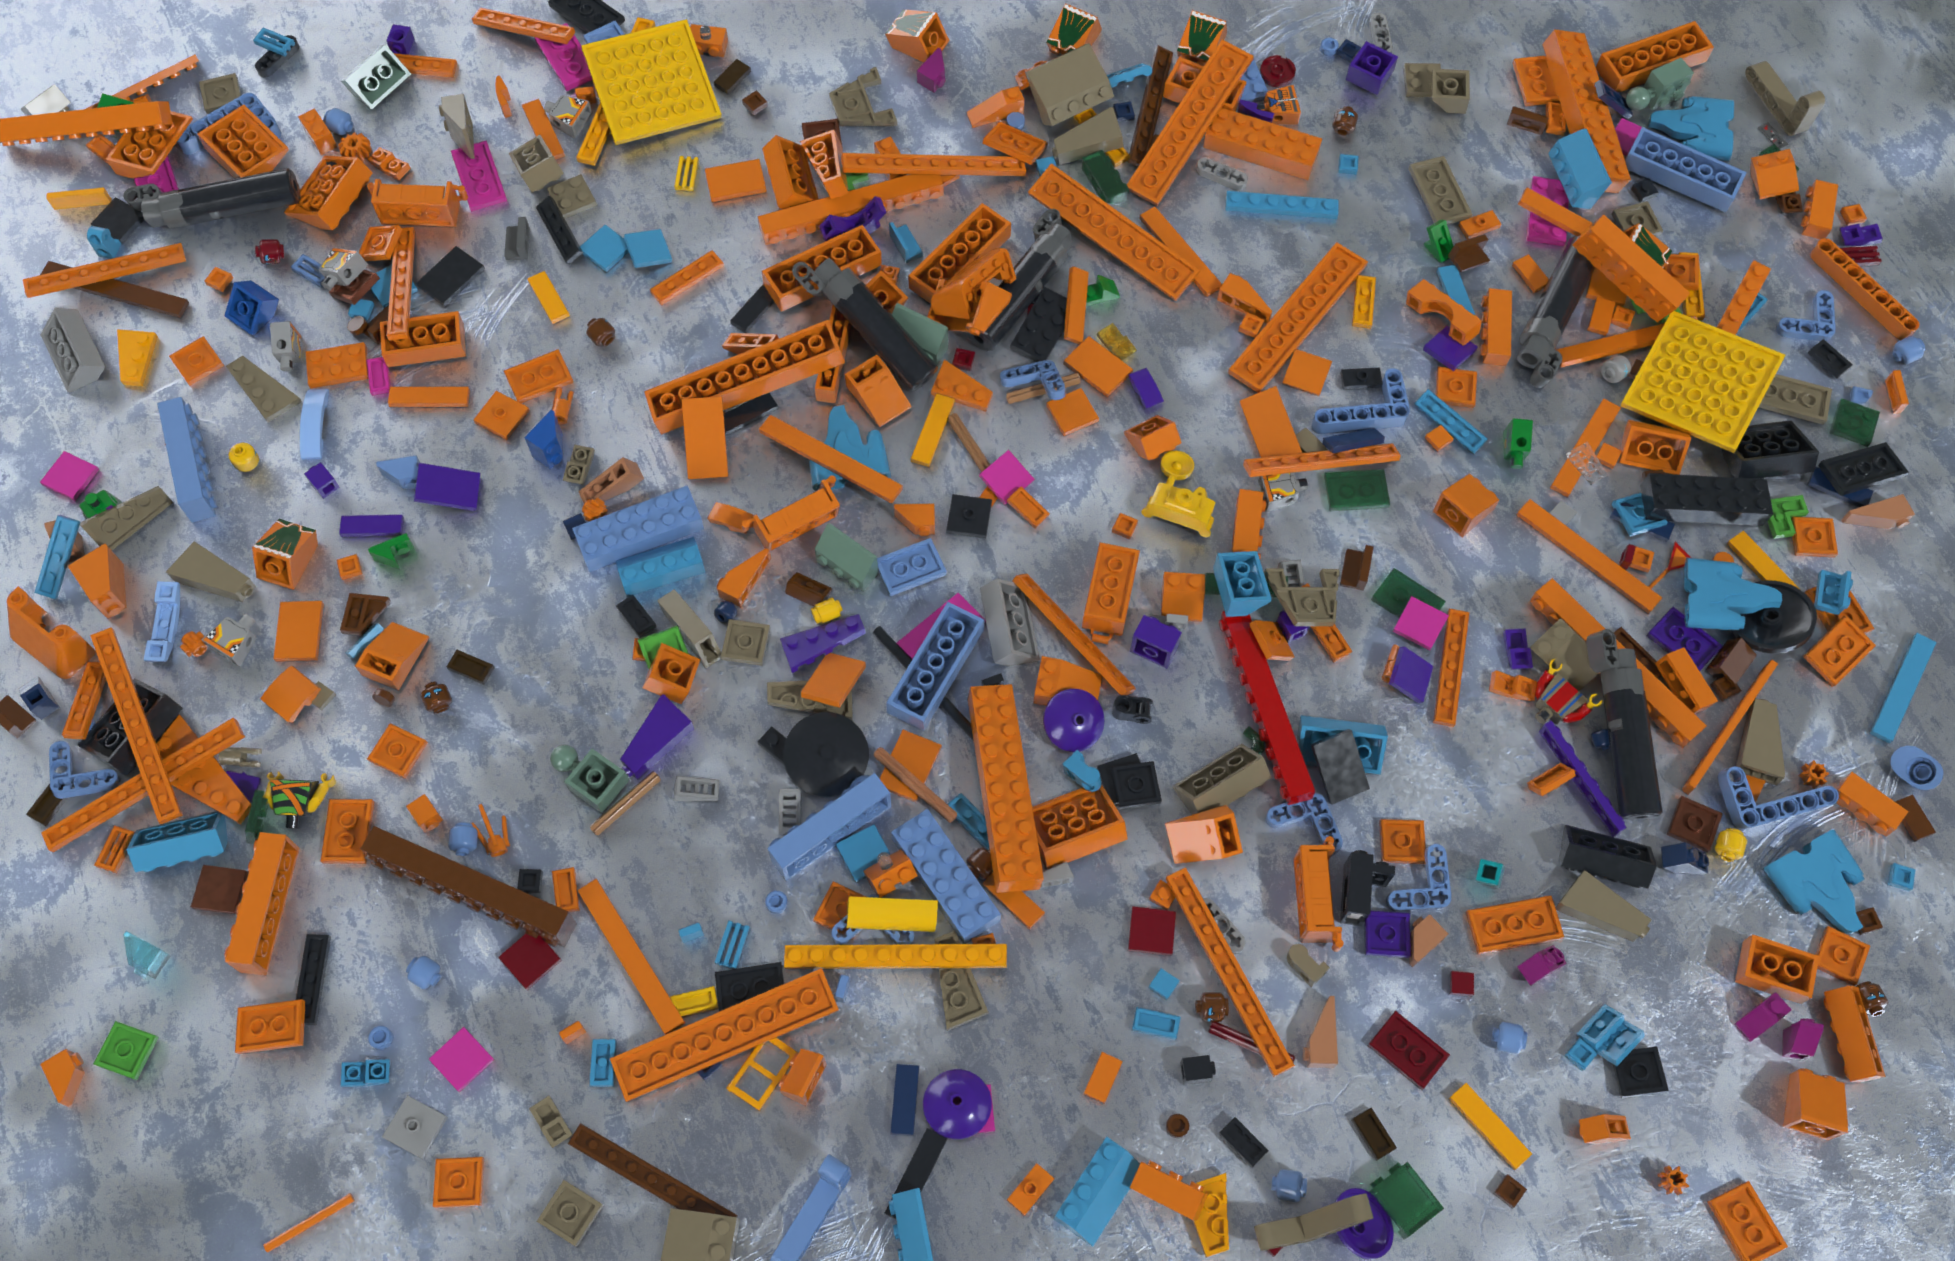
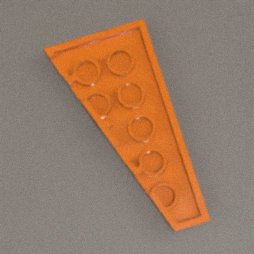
M179 714L156 743L162 760L198 739V736ZM214 756L170 782L176 789L240 825L254 808Z

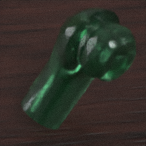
M1248 726L1243 734L1252 741L1250 749L1258 754L1263 753L1264 741L1262 742L1259 734Z

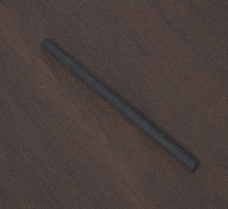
M878 626L873 631V634L907 669L912 659L881 626ZM945 696L940 706L973 740L971 723Z

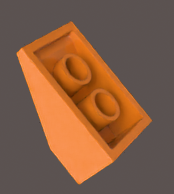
M1042 656L1035 688L1034 704L1047 706L1054 695L1067 689L1087 691L1098 700L1102 675L1062 659Z

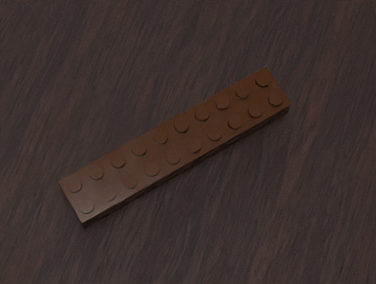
M373 826L360 848L366 855L365 859L369 860L372 866L383 870L385 867L391 870L390 873L401 879L405 876L410 879V883L421 887L423 884L429 887L428 890L440 896L443 893L448 896L447 899L456 904L463 902L467 904V908L474 912L484 911L487 913L486 916L492 920L498 921L502 919L512 929L518 930L520 927L526 930L525 933L537 939L540 935L545 939L544 942L553 947H557V945L565 947L577 925L570 912L376 826Z

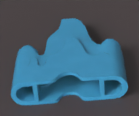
M1688 96L1682 101V109L1661 110L1651 114L1648 127L1662 130L1673 138L1685 140L1681 144L1717 160L1729 162L1731 159L1733 131L1729 130L1728 127L1729 121H1732L1734 118V100Z
M834 406L830 411L828 434L824 444L891 478L882 434L878 430L868 432L866 437L867 444L864 445L859 428L848 417L845 406ZM809 459L813 490H819L821 480H826L831 475L836 477L835 486L831 490L840 489L845 486V483L848 481L847 479Z
M1696 558L1685 559L1684 590L1690 593L1688 603L1685 605V627L1743 629L1745 617L1740 614L1754 613L1763 608H1780L1782 593L1775 588L1742 579L1743 567L1736 563Z
M1834 829L1803 846V854L1798 851H1792L1763 868L1796 913L1799 912L1802 915L1811 910V906H1813L1843 933L1850 935L1863 928L1856 914L1855 898L1845 880L1848 883L1851 882L1854 886L1865 879L1862 876L1864 873Z

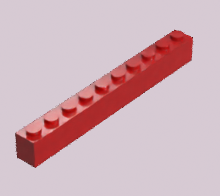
M1223 611L1219 620V626L1221 631L1225 632V642L1228 650L1231 649L1233 665L1235 668L1238 667L1240 673L1238 675L1239 682L1246 689L1245 697L1247 703L1252 706L1253 720L1259 725V737L1266 744V756L1273 763L1272 771L1274 778L1279 780L1281 785L1279 787L1281 797L1286 799L1287 805L1311 800L1315 794V788L1266 657L1250 627L1252 622L1250 614L1247 616L1226 617L1225 611Z

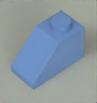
M417 455L376 462L380 473L403 489H414L416 487L417 471L420 463Z

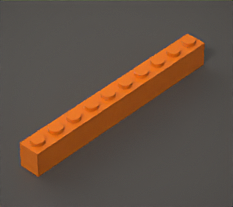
M154 101L0 119V143L3 146L15 145L14 142L19 141V144H31V140H35L36 143L48 142L47 138H52L53 141L65 140L64 136H69V139L81 138V134H86V137H96L99 132H102L103 135H114V131L118 130L120 133H132L131 129H136L137 132L149 131L148 127L160 130L166 129L165 125H173L169 101Z
M909 174L848 191V194L831 199L829 196L757 216L759 228L765 245L775 244L779 241L819 231V226L829 215L838 217L855 215L875 196L881 198L886 212L901 209L912 204H919L930 199H937L944 196V184L940 175Z
M1553 578L1538 589L1530 600L1534 608L1541 611L1552 625L1560 618L1563 619L1585 642L1590 634L1605 629ZM1616 639L1617 649H1624L1625 647ZM1636 658L1637 668L1642 671L1649 716L1655 721L1657 727L1663 729L1670 736L1675 744L1684 748L1707 725Z

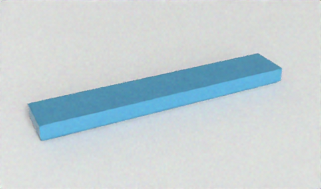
M1919 633L1913 636L1869 734L1889 744L1893 741L1937 642Z

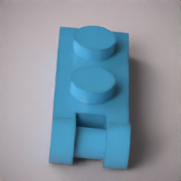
M1140 63L1108 74L1107 77L1111 88H1113L1121 81L1126 83L1133 81L1134 77L1139 75H1151L1152 67Z

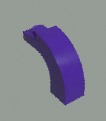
M875 196L857 214L848 217L829 215L819 228L824 241H828L861 225L865 227L870 235L881 226L879 220L887 212L881 198Z

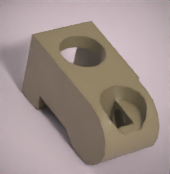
M1301 944L1291 946L1286 958L1289 965L1310 987L1316 984L1330 969L1324 961L1318 965L1308 955L1307 948Z

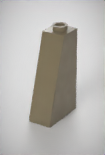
M1113 107L1104 110L1054 139L1052 153L1054 159L1058 158L1059 165L1124 147L1123 136Z
M195 541L166 571L175 582L240 602L251 596L256 588L249 577Z
M675 589L657 600L664 615L673 627L678 625L683 640L696 657L700 659L705 668L721 659V651L712 632Z
M1755 698L1747 711L1736 766L1740 767L1745 772V775L1765 780L1767 783L1777 786L1785 778L1777 705L1765 699Z
M1585 870L1577 877L1555 907L1561 913L1632 942L1638 937L1642 939L1650 930L1648 924L1652 920Z

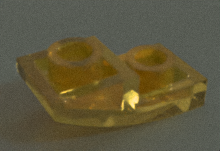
M1111 323L1096 334L1105 347L1122 361L1137 352L1126 335L1123 337L1114 323Z

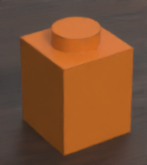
M425 794L406 806L424 832L437 828L439 823L443 821Z

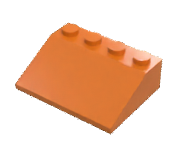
M244 104L197 133L204 149L233 178L273 171L289 151L288 147Z
M170 111L173 125H165L166 129L154 130L153 127H148L149 131L141 132L131 129L132 133H124L107 156L106 161L117 175L131 179L154 175L193 120L192 116Z
M324 156L300 189L301 198L299 203L289 205L284 213L319 229L334 230L338 227L343 215L349 211L352 202L358 198L363 186L369 182L373 172L358 157ZM332 161L337 163V165L331 166L326 163Z
M1102 784L1100 789L1094 792L1080 788L1032 807L1040 857L1047 870L1063 862L1074 861L1128 840L1125 821Z

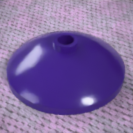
M1067 689L1057 693L1050 699L1044 711L1043 725L1047 737L1057 748L1067 752H1075L1076 750L1081 752L1089 749L1099 740L1104 729V712L1100 703L1092 694L1081 689ZM1078 716L1081 718L1080 724L1076 722Z
M962 1069L945 1071L936 1076L926 1088L923 1097L925 1118L930 1127L945 1138L954 1140L969 1138L977 1134L986 1125L990 1117L992 1101L989 1089L980 1077L970 1071ZM958 1097L962 1102L959 1105H955L953 1099Z
M1360 1188L1348 1189L1342 1192L1335 1202L1367 1193L1374 1219L1338 1231L1337 1235L1345 1247L1356 1256L1367 1260L1378 1259L1390 1250L1393 1243L1394 1230L1390 1215L1382 1202L1372 1193Z

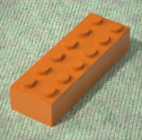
M1696 21L1602 53L1596 65V70L1604 82L1619 93L1645 84L1652 70L1676 59L1682 58L1689 67L1707 62L1714 46Z
M1221 108L1205 134L1203 148L1309 180L1319 154L1322 138Z
M981 203L908 275L909 289L931 304V299L936 291L939 279L949 281L972 261L995 248H1000L1011 237V222Z
M1604 214L1591 224L1572 244L1580 254L1585 256L1594 267H1597L1607 279L1618 286L1623 293L1629 296L1637 306H1640L1656 322H1659L1676 310L1690 294L1688 290Z
M863 225L762 270L763 285L781 312L815 297L793 275V267L798 262L806 263L815 271L821 263L831 258L842 271L846 268H851L857 276L882 265L881 251ZM805 267L799 271V276L804 277L807 274V268ZM812 280L808 281L814 286L816 291L819 289L818 284Z
M260 832L258 839L254 842V856L248 864V878L242 887V900L236 909L237 919L231 928V941L224 954L225 962L240 973L267 976L300 849L287 835Z

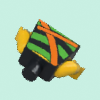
M280 771L277 772L278 774L274 778L273 773L269 772L267 778L270 781L267 784L265 799L270 808L274 810L275 815L286 816V828L297 829L299 828L300 816L312 815L324 800L329 788L336 784L334 775H332V778L326 781L327 774L323 773L321 775L322 783L319 784V781L284 779Z

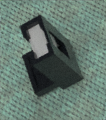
M1363 850L1351 852L1343 867L1341 924L1356 926L1364 924L1365 918L1370 916L1372 885L1387 887L1395 875V866L1382 861L1373 863L1374 855L1368 854Z

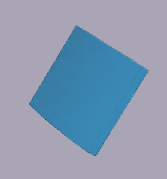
M1604 1004L1581 1028L1577 1036L1604 1059L1618 1066L1645 1037V1034L1640 1028L1625 1021L1624 1014Z

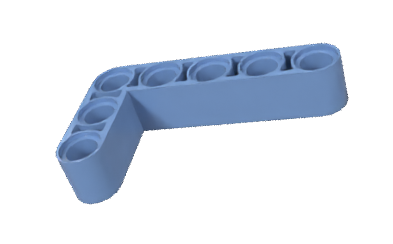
M245 93L190 124L177 141V144L182 152L187 155L201 150L204 147L197 133L243 104L278 138L281 136V131L274 117L253 93Z
M1395 368L1388 369L1385 372L1381 388L1385 403L1319 409L1314 415L1311 424L1312 430L1318 434L1403 426L1410 413V407L1402 373Z
M1734 766L1723 769L1717 776L1731 821L1738 829L1752 828L1835 804L1839 798L1838 791L1834 787L1824 786L1756 805L1745 772L1740 767ZM1729 773L1734 777L1733 782L1729 778ZM1822 793L1826 795V801L1823 799ZM1737 794L1740 795L1741 802L1736 799ZM1803 798L1807 802L1806 806L1803 804ZM1783 803L1787 806V812L1783 809ZM1764 809L1767 811V818L1763 814ZM1744 814H1745V815L1747 816V818H1748V823H1746V822L1744 821V818H1743Z
M830 1154L827 1155L818 1170L820 1176L818 1183L778 1245L770 1261L801 1260L852 1176L848 1165Z

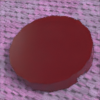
M1280 55L1269 56L1264 59L1260 66V74L1264 83L1271 87H1286L1294 80L1296 68L1294 63L1287 57L1285 59L1281 58Z

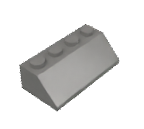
M54 308L40 335L67 392H73L97 381L105 369V364L98 353L97 347L94 345L79 311L76 309Z
M999 578L981 587V600L994 663L1014 666L1040 661L1027 596L1015 583Z

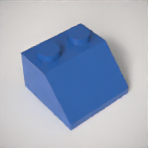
M252 280L234 282L224 316L251 335H255L274 317L279 299Z
M550 410L524 438L532 457L551 470L554 465L560 463L564 454L562 431L555 412Z

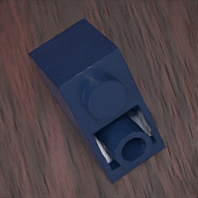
M38 676L19 688L22 700L29 710L41 720L60 708Z
M1687 842L1661 847L1663 868L1672 873L1708 874L1709 858L1702 850Z

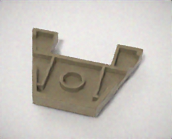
M877 67L870 69V72L866 75L861 74L854 82L850 84L847 82L829 93V98L840 126H897V119L893 109L874 113L865 91L867 87L881 84Z
M1283 568L1265 569L1264 575L1294 626H1333L1335 624L1339 569H1322L1319 575L1323 587H1288Z

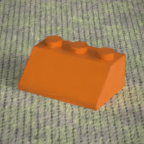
M1628 420L1622 437V452L1619 463L1650 470H1663L1665 473L1680 475L1691 437L1689 434L1676 429Z

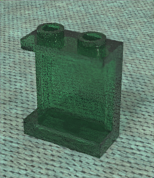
M1408 1161L1402 1166L1399 1162L1388 1170L1391 1175L1385 1179L1380 1176L1370 1184L1373 1189L1369 1191L1400 1229L1398 1233L1403 1240L1411 1236L1444 1209Z

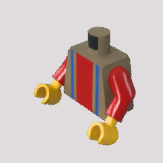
M1552 659L1549 663V670H1545L1536 685L1535 697L1538 701L1535 703V706L1540 711L1535 715V718L1541 724H1545L1549 719L1557 725L1561 722H1578L1593 711L1592 708L1594 706H1601L1603 700L1598 704H1594L1593 698L1598 694H1592L1589 698V703H1586L1588 699L1560 674L1554 675L1555 671H1559L1562 668V663L1558 669H1554L1552 662L1555 659Z

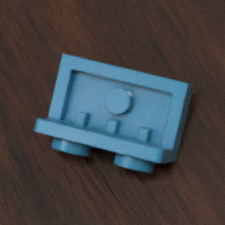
M1821 570L1818 573L1814 602L1815 609L1839 615L1844 609L1849 607L1851 598L1848 596L1853 585L1851 571H1846L1843 575Z

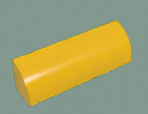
M849 896L846 928L935 932L938 900Z

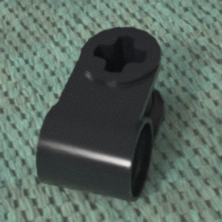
M1120 695L1114 701L1112 715L1118 720L1132 721L1140 724L1151 723L1150 709L1153 706V700L1145 697L1138 698ZM1123 705L1127 710H1120L1117 706Z

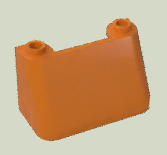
M1005 248L993 249L969 263L937 290L931 299L934 313L936 315L971 319L976 313L973 310L974 302L979 301L977 291L982 281L989 282L992 278L1011 284L1016 280L1008 250Z
M939 279L936 291L939 290L948 281L945 279ZM982 281L977 291L979 301L974 302L973 310L976 313L971 319L936 315L932 303L927 317L947 326L948 331L968 332L979 336L980 333H984L1010 303L1012 294L988 281Z
M19 586L7 597L9 634L11 639L59 678H71L96 654V650L68 625H58L50 633L44 629L46 625L42 621V616L47 612Z

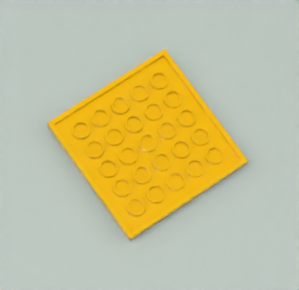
M687 19L581 45L615 145L721 118L722 114Z
M1673 311L1670 313L1625 395L1621 407L1735 453L1782 364L1785 354Z

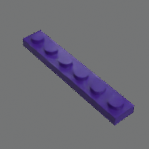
M1552 720L1544 724L1539 733L1560 763L1575 770L1576 776L1572 780L1611 836L1616 837L1627 828L1622 816L1616 813L1610 799L1601 792L1598 782L1587 772L1584 762L1575 755L1572 745L1563 738L1560 728L1554 725Z

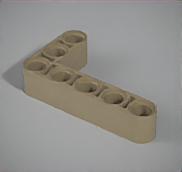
M1767 61L1746 68L1745 75L1747 80L1788 136H1793L1810 129L1825 104V96L1821 91L1801 96L1796 101Z
M1367 1193L1343 1199L1299 1217L1254 1226L1260 1251L1313 1241L1374 1219Z

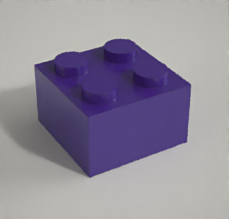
M1366 41L1349 65L1345 80L1378 95L1394 72L1398 56Z
M1143 615L1133 634L1130 652L1168 669L1178 649L1182 632L1175 626H1167L1161 623L1155 617Z

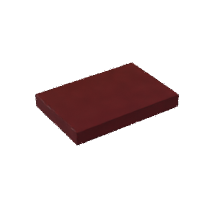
M1396 1010L1367 1045L1421 1090L1427 1086L1450 1056L1448 1052Z

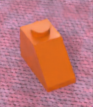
M894 504L895 518L913 534L920 536L935 534L934 504Z
M68 1049L59 1052L40 1064L58 1103L67 1107L73 1104L85 1073L81 1066L84 1063L81 1056L77 1052L74 1053Z
M1602 1114L1579 1120V1132L1584 1143L1599 1144L1631 1139L1625 1116Z

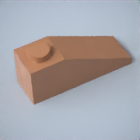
M622 457L578 492L584 504L587 500H595L596 498L606 501L629 491L641 482L644 477L636 462Z
M1904 494L1850 510L1841 520L1846 524L1884 529L1902 528L1910 523L1909 520L1915 513Z
M1330 996L1325 1002L1306 1047H1303V1061H1307V1068H1335L1338 1065L1335 996Z

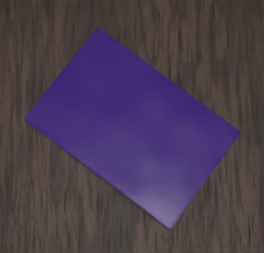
M419 463L414 502L476 511L481 473Z
M1672 607L1646 635L1667 653L1685 647L1699 671L1723 647V645L1701 628L1685 627V615L1675 607Z

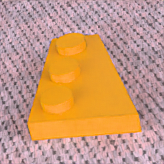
M117 329L120 381L123 385L143 386L158 336L155 332Z
M1226 1173L1197 1182V1184L1204 1187L1203 1192L1209 1194L1198 1220H1193L1206 1258L1229 1250Z

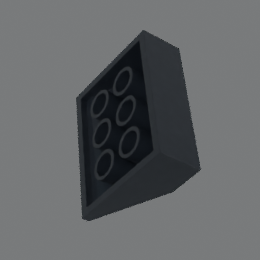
M1793 421L1750 425L1735 453L1722 449L1728 469L1735 478L1766 479L1769 477H1783L1814 472L1819 455L1817 448Z
M134 678L133 682L156 741L164 734L165 729L176 719L183 708L165 693ZM114 702L91 728L86 739H82L78 743V746L114 770L127 776L129 772L134 770L137 762Z

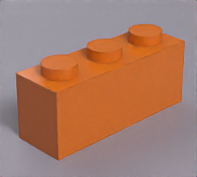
M1816 179L1813 185L1807 188L1805 197L1808 198L1803 207L1805 215L1801 221V227H1803L1802 235L1822 239L1826 238L1830 233L1835 212L1837 184Z
M1685 647L1668 653L1655 662L1673 694L1694 714L1704 711L1718 702Z
M1853 772L1844 777L1836 788L1839 794L1836 803L1848 809L1857 819L1866 822L1877 833L1883 834L1885 837L1897 829L1909 812Z
M1149 1160L1148 1164L1141 1162L1130 1188L1191 1220L1197 1221L1209 1195L1203 1192L1204 1187L1191 1181L1190 1185L1183 1182V1176L1171 1170L1169 1174L1161 1171L1162 1166Z

